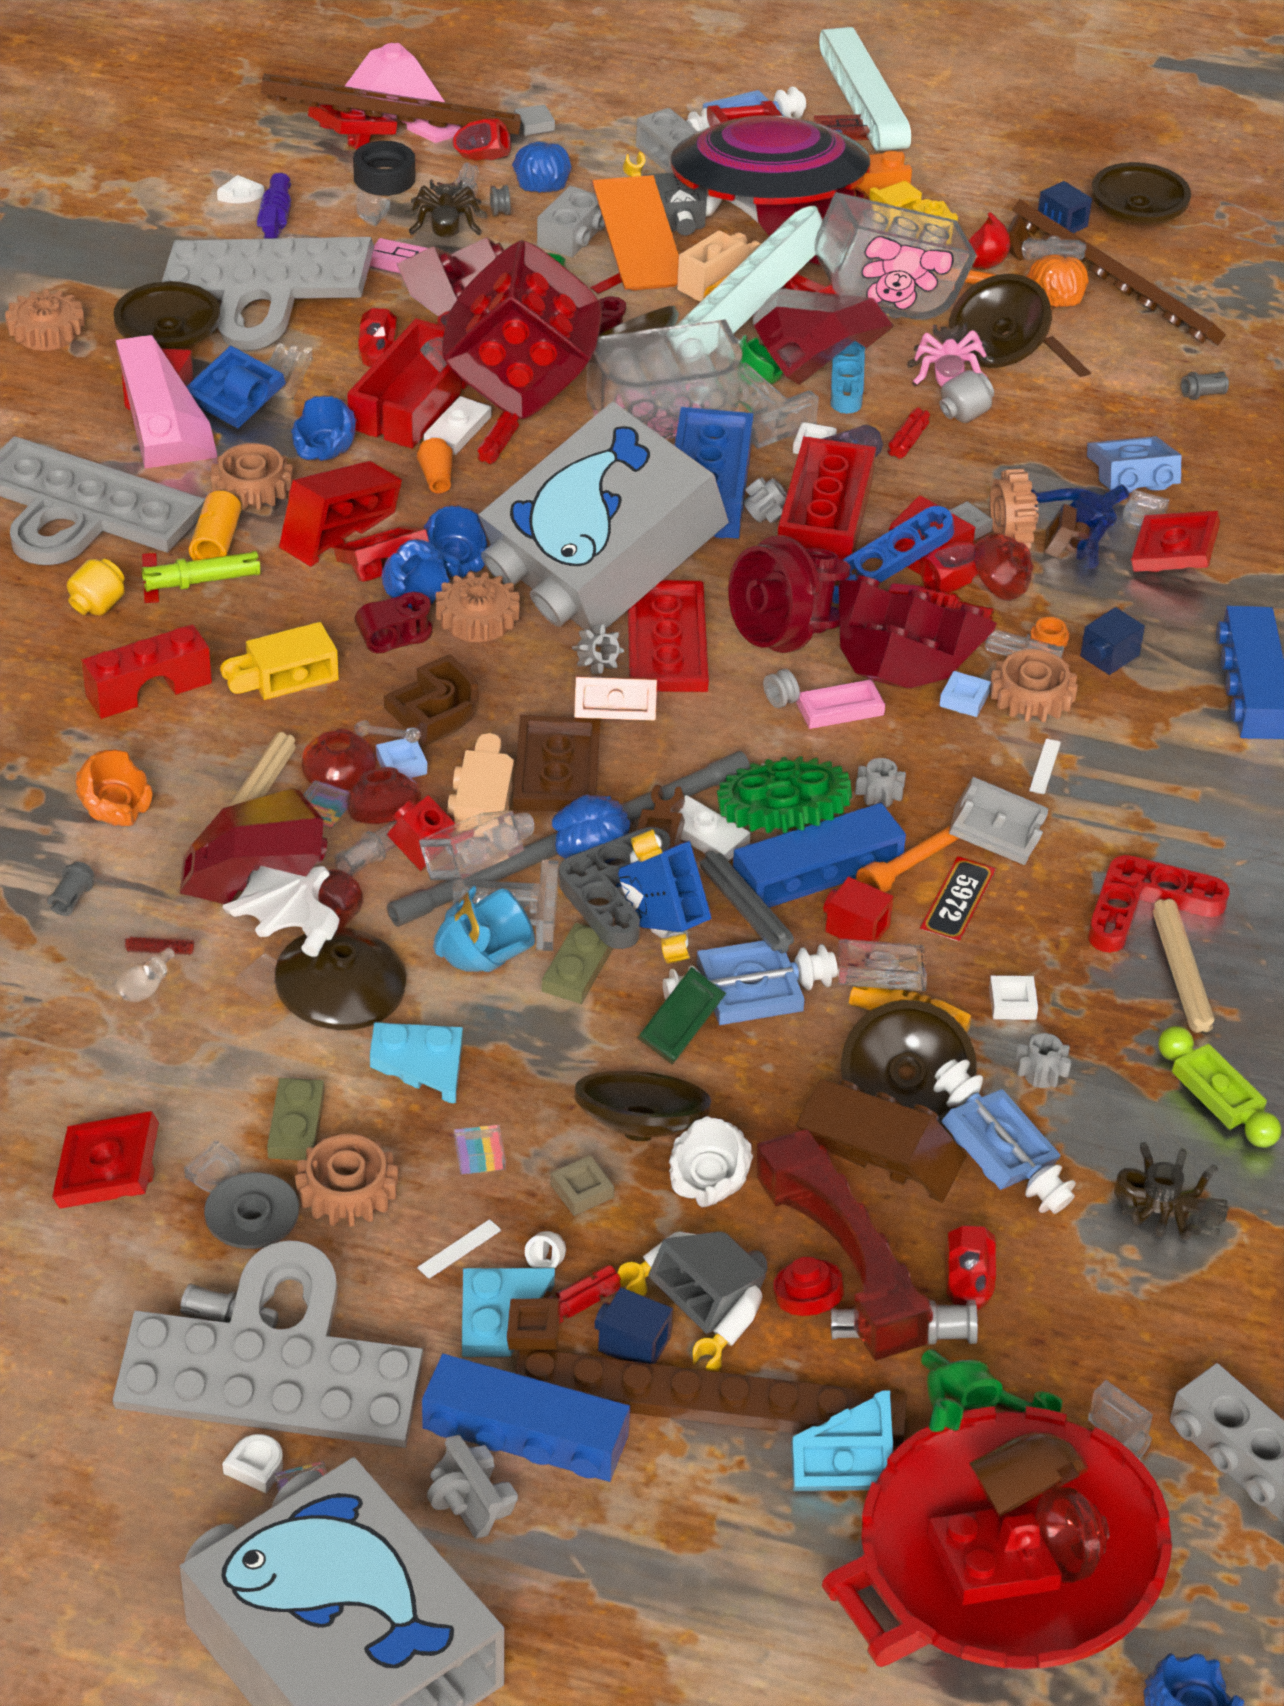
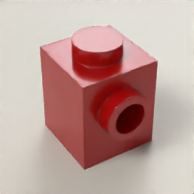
M427 795L416 805L411 800L408 801L393 815L397 823L387 833V836L421 872L447 850L463 831Z
M848 877L838 890L833 889L826 898L823 912L827 914L825 932L867 951H871L890 927L894 896Z

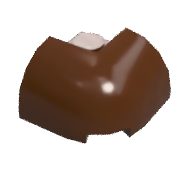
M449 654L417 668L416 682L384 695V708L406 729V738L415 736L419 746L422 748L457 732L472 719L479 700L478 682L459 661Z
M1030 1432L1012 1438L969 1462L979 1481V1486L999 1517L1040 1494L1044 1497L1085 1474L1089 1468L1083 1457L1069 1442L1054 1434Z

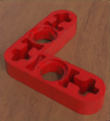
M1118 856L1109 865L1091 919L1088 940L1095 949L1102 952L1112 953L1123 949L1140 900L1154 904L1159 899L1164 901L1172 899L1176 902L1180 911L1204 917L1219 916L1226 910L1229 887L1222 879L1135 856ZM1170 882L1175 884L1178 889L1166 890L1161 888L1158 883ZM1119 899L1125 901L1128 906L1123 908L1114 907L1107 901ZM1108 922L1115 924L1112 933L1105 932Z

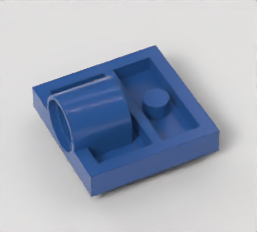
M230 345L186 387L201 409L238 429L279 391L286 382L283 373Z

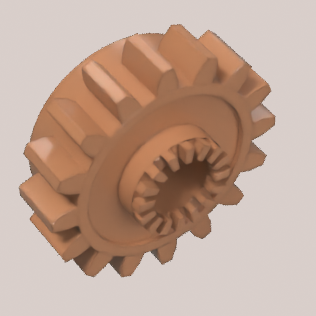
M44 289L43 293L38 295L36 292L30 291V297L28 298L19 295L17 297L18 303L10 302L8 304L9 310L5 311L9 336H15L17 343L20 342L23 346L33 350L49 351L62 348L70 344L76 335H80L82 333L81 327L85 326L81 302L75 301L74 295L63 297V291L60 290L55 294H50L48 289Z
M258 443L234 446L225 451L222 456L217 457L218 464H212L211 466L212 491H226L233 494L240 501L241 510H245L248 505H254L259 510L262 507V503L274 506L276 505L275 498L285 500L287 498L286 491H290L293 481L292 465L287 464V457L285 455L281 456L277 450L270 446Z
M1024 469L1002 471L1001 479H995L990 490L989 507L990 518L993 519V535L998 544H1004V548H1008V552L1031 549V542H1034L1033 530H1036L1039 513L1036 512L1039 508L1035 507L1038 505L1037 497L1034 492H1031L1032 482L1028 481V472H1024Z
M468 572L466 579L455 575L453 576V585L444 582L442 583V591L436 592V620H441V628L443 630L447 629L452 636L464 641L487 642L503 636L508 629L512 630L514 628V620H519L520 594L519 592H514L513 583L503 585V577L500 575L494 579H489L488 572H484L481 577H475L472 572Z
M1038 649L1020 650L1008 654L1004 662L998 661L996 663V669L992 670L990 697L991 699L998 700V709L1010 708L1009 716L1011 717L1020 713L1024 715V720L1027 722L1031 720L1032 716H1038L1041 722H1046V717L1050 714L1054 718L1059 719L1061 718L1062 710L1069 712L1072 702H1075L1078 684H1076L1077 675L1076 673H1070V665L1053 653Z
M340 1134L323 1138L314 1148L308 1147L306 1149L307 1160H298V1175H295L296 1193L300 1194L302 1208L312 1207V1217L314 1219H318L324 1214L329 1215V1225L334 1226L339 1221V1218H346L349 1227H352L356 1222L355 1217L362 1216L367 1222L373 1221L374 1209L385 1213L388 1210V1200L396 1199L398 1168L397 1165H393V1154L391 1151L383 1152L381 1142L378 1140L373 1142L361 1134Z

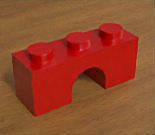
M193 624L81 659L85 694L100 719L137 708V694L140 687L147 680L156 676H163L175 695L212 683L209 646Z

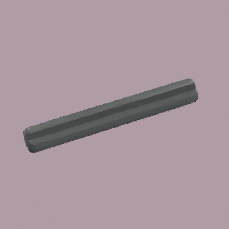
M714 851L706 852L705 858L700 861V867L772 951L778 950L782 954L789 951V945L794 943L793 934L721 853L715 854Z

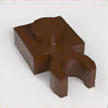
M655 785L651 791V799L655 806L654 810L642 809L637 830L647 827L662 829L668 833L670 847L680 844L685 824L682 813H678L685 804V796L681 787H676L674 796L671 799L662 800L663 790L660 785Z

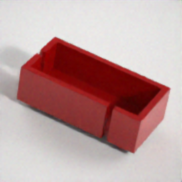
M415 318L347 393V403L349 409L354 412V418L357 419L355 431L376 438L383 434L384 440L413 449L424 437V433L461 394V388L465 389L468 386L466 382L452 371L443 358L444 326Z

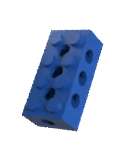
M681 407L675 446L714 474L729 521L714 536L717 538L739 539L751 454L754 413Z

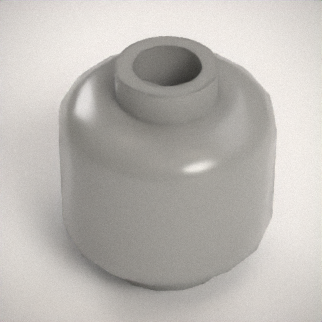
M966 370L942 386V400L939 401L940 408L947 418L952 419L955 417L962 423H969L991 408L992 398L994 397L993 386L983 373Z

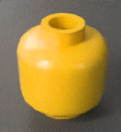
M105 558L101 560L88 559L67 581L70 605L82 615H86L88 612L97 616L105 615L125 592L123 584L125 580L124 575L114 563Z

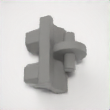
M460 1435L447 1437L445 1442L446 1454L430 1474L434 1483L427 1491L426 1497L434 1509L445 1510L451 1508L455 1515L460 1514L475 1539L486 1537L489 1535L495 1520L511 1515L518 1500V1494L510 1482L495 1484L490 1482L489 1478L495 1466L493 1456L486 1445L468 1448Z

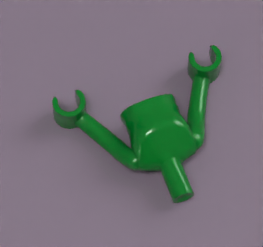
M934 1349L927 1350L921 1358L922 1365L930 1370L927 1374V1391L933 1408L929 1422V1429L931 1431L941 1432L945 1427L953 1431L959 1430L964 1409L968 1411L1000 1404L1018 1412H1026V1406L1056 1412L1061 1411L1062 1399L1055 1394L1039 1391L1034 1394L1032 1402H1028L1003 1390L1002 1384L990 1373L987 1364L980 1360H959L951 1363Z

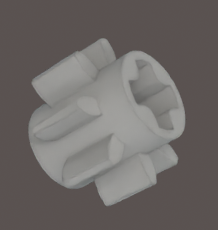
M763 477L758 478L745 488L750 496L743 502L756 521L761 523L767 518L770 523H775L781 518L787 492L776 479L772 478L766 483Z
M604 624L594 625L593 633L588 629L580 630L579 635L582 639L578 645L572 646V650L577 651L580 659L577 663L578 667L591 665L592 674H601L604 667L607 669L617 668L615 659L619 653L624 652V649L619 647L617 641L619 633L605 634L606 628ZM595 647H600L601 652H596Z
M873 759L867 764V767H858L855 795H863L866 805L872 806L882 803L887 808L893 803L894 799L902 800L906 773L897 772L895 762L889 759Z
M1031 1034L1029 1046L1018 1044L1015 1059L1019 1062L1017 1075L1025 1076L1027 1082L1034 1087H1057L1058 1076H1069L1072 1062L1068 1059L1069 1045H1063L1060 1039L1052 1034Z

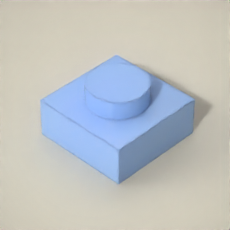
M953 671L941 693L940 707L977 717L990 693L991 681Z
M415 736L376 745V757L388 783L427 774V761Z

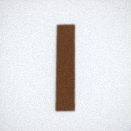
M1054 336L1044 339L1043 342L1078 376L1083 377L1091 374Z

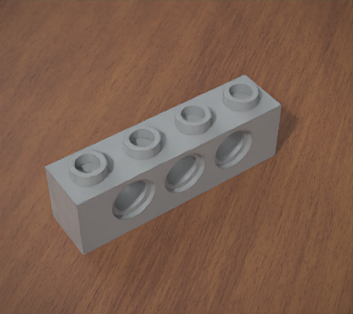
M1216 1363L1176 1393L1169 1422L1174 1425L1181 1437L1187 1441H1192L1202 1450L1218 1470L1229 1474L1239 1483L1255 1503L1266 1507L1284 1524V1420Z

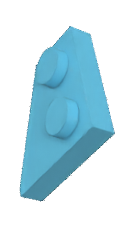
M374 1022L370 1049V1067L386 1075L397 1076L404 1083L417 1089L422 1084H425L442 1092V1100L448 1103H456L463 1027Z
M463 1268L462 1357H511L514 1350H509L507 1343L510 1299L543 1298L547 1291L551 1292L555 1285V1268Z
M881 1391L875 1394L872 1399L853 1409H846L832 1416L829 1421L818 1427L813 1426L792 1437L793 1491L869 1490L871 1483L877 1481L879 1475L887 1466V1458L893 1453L890 1391Z

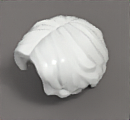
M706 1116L696 1120L687 1131H684L680 1137L675 1139L669 1161L672 1189L680 1196L696 1198L698 1205L701 1207H708L724 1200L729 1195L737 1192L746 1181V1176L753 1159L751 1143L744 1138L741 1130H738L736 1126L729 1122H724L722 1119Z

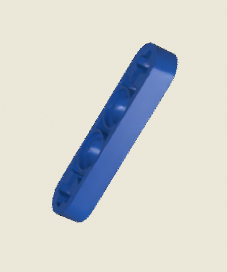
M941 506L929 507L843 560L851 566L850 576L845 580L856 581L855 574L852 575L851 572L853 569H856L857 575L870 577L881 583L945 544L954 534V522L951 512ZM936 521L938 524H943V528L938 530L935 526L931 527L930 523ZM917 530H920L922 536L925 535V540H921ZM903 538H909L915 542L913 548L906 552L897 551L894 546L897 541ZM870 558H878L883 562L878 570L872 572L864 570L862 565ZM834 586L832 602L839 604V586Z

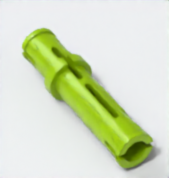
M257 551L187 562L184 558L176 559L174 564L142 567V579L146 581L144 583L146 592L179 586L182 590L188 589L190 584L260 575V561H256L259 558Z

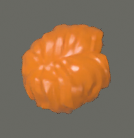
M1057 254L1046 255L1032 264L1027 274L1028 278L1037 282L1044 289L1051 306L1055 308L1080 304L1089 283L1087 270L1079 259L1074 257L1065 258Z
M116 749L99 751L90 756L84 762L80 771L76 773L77 796L88 810L89 815L98 821H104L113 826H132L136 822L138 814L145 813L150 807L152 787L147 783L144 771L139 770L132 763L126 751Z

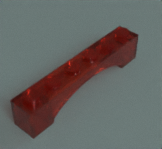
M808 1129L757 1143V1179L775 1207L785 1204L811 1218L841 1245L852 1261L863 1288V1292L855 1294L854 1330L874 1361L928 1345L929 1323L933 1321V1312L929 1300L924 1294L919 1295L912 1285L908 1269L903 1263L898 1264L891 1253L886 1236L882 1232L877 1233L870 1222L865 1205L861 1202L857 1203L850 1193L846 1177L842 1173L838 1174L825 1146L818 1145Z

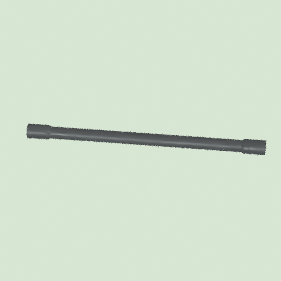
M737 751L716 760L701 770L662 786L661 788L664 793L662 800L671 799L674 796L676 787H681L684 796L690 797L710 787L719 786L720 782H726L727 775H737V769L750 770L749 761L742 751ZM651 791L621 804L623 811H626L628 814L627 818L630 820V823L640 819L642 809L654 810L655 807L651 799ZM557 832L430 888L420 889L388 903L387 911L391 921L395 926L399 927L429 914L439 906L464 896L474 885L476 890L558 855L556 851Z

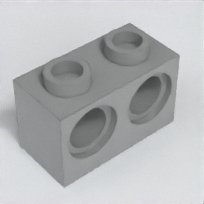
M666 108L637 118L636 147L667 173H673L671 169L672 151L682 140L698 131L673 110Z
M569 186L537 217V246L572 258L582 247L587 246L590 239L605 226L596 194Z

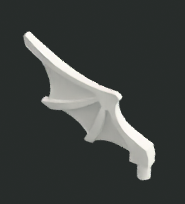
M260 866L258 871H252L249 875L248 883L241 896L235 901L224 904L222 907L226 913L234 917L246 914L256 917L260 921V924L255 928L259 937H268L275 931L283 928L303 927L302 929L307 938L301 948L305 954L312 957L318 955L326 940L332 939L339 923L336 913L331 908L320 903L318 899L321 884L329 876V871L324 866L313 867L306 877Z

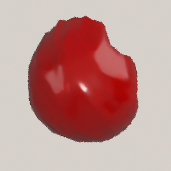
M991 212L988 213L989 217L983 226L969 239V254H963V259L966 263L975 269L984 270L998 266L1007 257L1011 248L1010 236L1005 225Z

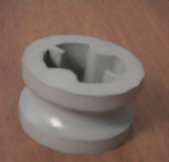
M782 669L776 675L769 674L765 676L763 682L764 691L769 702L775 708L785 707L787 702L791 704L798 701L800 697L799 685L789 670Z

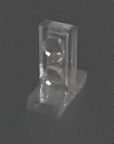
M746 362L734 366L733 383L731 385L732 396L747 410L754 413L752 444L757 449L797 434L802 422L817 423L819 397L811 390L786 398Z
M542 860L540 884L454 879L453 905L474 885L476 886V893L472 900L474 904L499 889H507L520 903L531 925L536 926V950L553 951L559 861Z

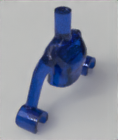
M1121 484L1104 495L1079 488H1065L1039 493L1032 489L1031 492L1035 493L1038 504L1063 500L1073 501L1069 506L1077 509L1076 522L1087 524L1090 527L1091 533L1088 539L1081 540L1078 543L1077 559L1081 560L1083 557H1086V567L1089 569L1098 566V543L1106 530L1117 521V515L1112 506L1129 497V491L1126 486Z

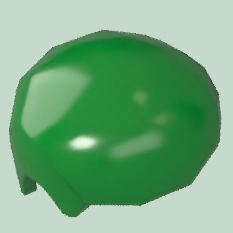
M744 335L738 343L733 357V365L737 374L747 383L757 386H767L778 382L783 372L766 347L759 344L758 338H753L746 342L747 336Z

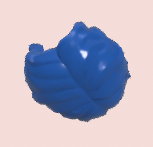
M540 141L529 143L521 148L515 155V160L512 163L520 188L524 191H535L538 193L564 189L572 168L569 155L562 146Z
M314 396L305 401L302 416L295 421L291 430L293 445L298 456L305 460L319 459L320 461L334 459L349 449L354 440L357 419L354 418V412L349 409L344 401L333 396Z
M446 506L438 509L429 517V520L424 525V529H426L429 542L443 553V566L449 577L457 575L463 578L470 571L479 572L485 565L481 558V553L488 546L485 531L478 514L461 506Z
M420 539L408 540L400 545L396 553L388 557L382 570V583L386 593L391 598L408 592H419L426 595L430 599V603L433 604L436 599V592L442 591V583L450 582L443 566V553L430 542Z
M586 794L575 799L560 810L552 819V827L558 831L556 835V851L558 855L566 859L630 834V820L627 818V812L623 811L622 805L618 801L612 800L610 796H590ZM616 858L608 859L605 861V863L609 864L612 860H615Z
M1172 1653L1167 1654L1164 1659L1158 1661L1153 1672L1145 1679L1146 1688L1143 1691L1145 1706L1244 1705L1243 1698L1233 1695L1231 1699L1226 1693V1684L1222 1676L1220 1662L1217 1659L1207 1661L1201 1654H1193L1189 1657H1175Z

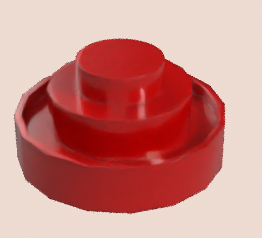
M801 1257L778 1272L773 1282V1290L776 1303L781 1310L792 1315L810 1316L829 1311L836 1306L844 1296V1282L842 1272L835 1264L813 1257Z

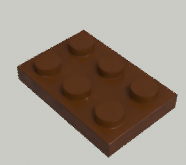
M520 715L513 810L559 812L582 795H596L600 718Z

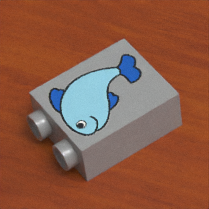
M613 401L478 514L490 542V546L481 553V558L494 577L502 576L503 585L506 583L516 585L522 580L531 587L530 597L533 603L553 625L561 627L571 619L584 630L588 629L592 633L594 625L604 624L605 628L609 627L729 523L714 474Z
M355 1457L324 1476L315 1470L306 1471L295 1476L278 1492L271 1509L239 1529L232 1524H222L208 1530L195 1541L186 1555L185 1562L179 1565L186 1624L252 1706H474L504 1686V1626Z

